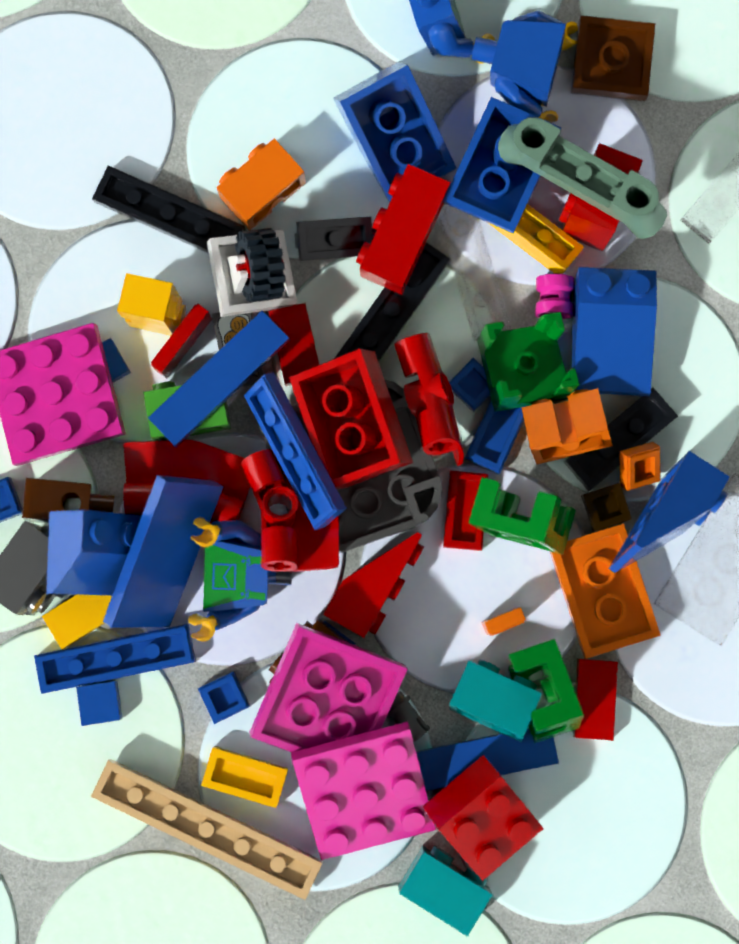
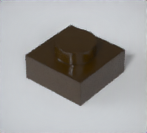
M620 482L581 495L593 532L632 520Z

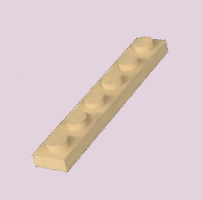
M112 759L107 761L91 794L92 798L304 900H306L323 863V860Z

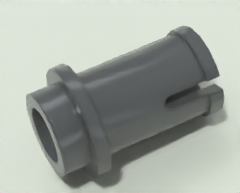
M399 691L387 717L390 716L396 724L408 721L414 743L426 734L430 727L425 724L408 702L411 699L410 696H404Z

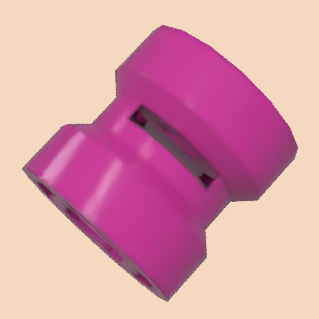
M545 274L536 278V291L540 293L539 301L535 305V316L537 318L544 314L561 312L562 319H569L574 316V304L570 301V294L574 290L573 276Z

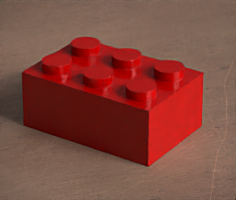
M358 349L289 377L310 441L336 489L350 487L413 463L374 351Z

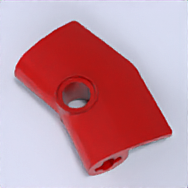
M420 333L395 342L394 347L404 377L419 376L418 380L404 385V394L410 411L416 417L424 453L428 455H441L453 451L456 466L462 465L464 452L453 409L454 396L450 383L444 372H442L430 334Z
M260 450L243 459L241 462L242 468L261 510V567L275 572L315 571L337 568L339 565V515L326 527L314 530L273 450ZM274 504H282L289 509V512L285 515H277L269 508Z
M169 440L126 442L123 444L126 483L123 486L125 514H143L156 476L160 475L216 481L223 486L210 523L223 520H239L251 487L241 465L242 460L245 459L244 457L195 440H184L177 448Z

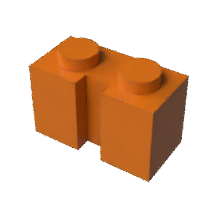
M275 138L267 145L261 143L256 146L248 155L249 160L238 169L236 167L229 169L220 178V185L216 187L220 199L248 230H252L272 213V209L281 201L285 202L306 184L304 170Z
M598 388L593 390H576L567 396L568 401L554 404L550 399H541L530 406L522 407L530 449L537 465L613 446Z

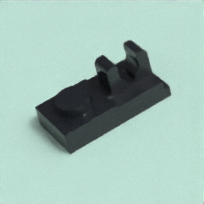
M371 217L296 222L297 233H294L295 248L298 249L299 261L358 256L365 241L371 243L373 240Z

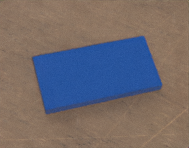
M156 476L103 619L104 623L111 628L171 626L201 547L190 538L191 536H199L204 531V529H200L193 524L194 520L201 517L210 523L223 489L222 485L212 480Z

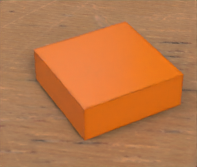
M649 442L620 451L621 487L629 491L660 481L659 445Z
M517 607L481 623L486 635L494 636L525 623L526 618L521 607Z

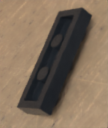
M652 387L650 396H641L608 424L613 446L570 456L563 463L587 491H590L620 466V451L646 444L677 418L678 415L655 388Z

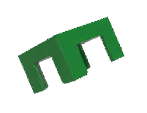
M561 312L544 314L535 326L502 331L505 326L504 322L485 325L477 339L494 412L530 406L541 399H550L553 402L565 400L579 386L575 368H570L566 373L558 344V339L565 330Z
M481 478L469 524L493 537L564 555L576 513L573 507L561 506L562 500L556 495L539 492L531 517L517 514L521 501L520 496L501 490L500 483L496 480Z
M555 638L510 653L509 660L512 665L508 666V672L511 680H514L515 676L523 677L531 682L544 678L540 680L543 693L548 703L553 702L551 705L531 712L533 723L529 724V730L534 743L578 729L584 715Z

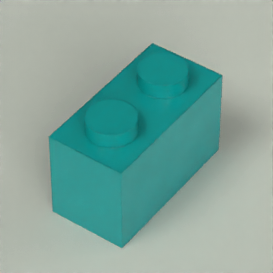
M479 660L477 664L468 661L449 703V710L522 742L531 721V712L536 710L542 693L535 690L537 685L520 676H515L514 680L499 674L500 668L487 661Z
M422 845L398 885V893L468 937L493 895L490 887L486 886L488 879L486 878L482 881L470 867L465 872L452 864L454 857L441 848L434 846L432 850H429Z

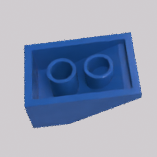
M397 62L333 97L351 135L389 203L393 197L388 194L391 183L397 173L403 175L408 164L437 177H442L457 169L407 64Z
M491 97L443 199V203L514 234L541 176L523 165L505 162L500 157L498 145L502 133L508 126L519 124L522 120L537 116ZM552 124V125H554L555 127H557V128H559V129H562L561 127H559V126H557V125H555V124Z
M579 267L572 292V303L574 304V316L572 317V368H575L579 381V386L576 390H593L598 388L599 394L650 396L657 314V272L654 270Z
M688 451L660 479L611 563L609 570L616 573L682 535L692 525L700 526L708 517L710 511L716 513L725 501L727 493L723 489L730 476L691 451Z

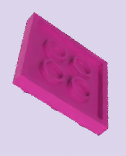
M95 323L0 350V417L12 465H24L126 435L98 325Z
M296 623L249 731L250 737L286 751L294 752L381 729L408 668L405 664Z
M408 721L291 752L292 763L321 860L436 830L435 824L422 807L428 802V797Z

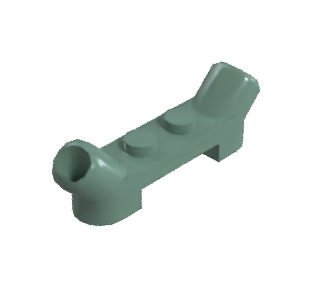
M537 117L527 118L519 124H512L502 133L498 150L500 157L505 162L523 165L624 223L637 238L645 239L652 237L662 228L667 217V210L659 202V192L655 184L633 170L629 174L622 172L560 136L561 129Z

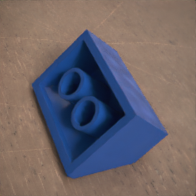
M88 510L49 512L46 594L112 596L142 515Z

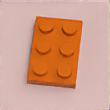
M624 523L567 541L564 555L550 552L584 659L661 636L637 561L616 573L609 570L611 563L628 536Z

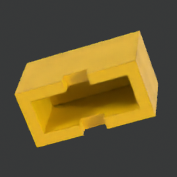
M126 273L117 312L122 318H125V322L129 327L171 336L176 327L185 318L186 305L182 304L183 300L173 283Z

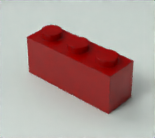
M410 164L407 165L403 175L400 173L395 175L388 192L389 195L393 196L387 209L383 207L379 209L372 226L373 229L377 230L371 243L364 242L358 254L356 263L361 264L360 277L400 295L403 294L444 206L443 199L451 182Z

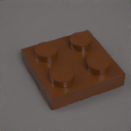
M581 15L578 22L571 93L646 101L649 93L656 23Z

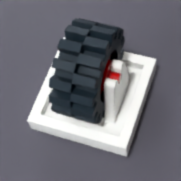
M272 228L240 231L238 232L239 235L209 238L207 247L221 317L275 310L298 304L284 229L272 230Z

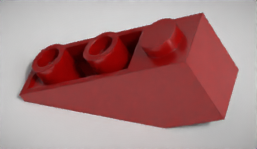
M418 532L342 580L323 615L365 638L368 631L376 635L386 617V614L380 611L387 597L395 601L406 581L399 577L406 563L414 567L425 547L418 543L422 534Z

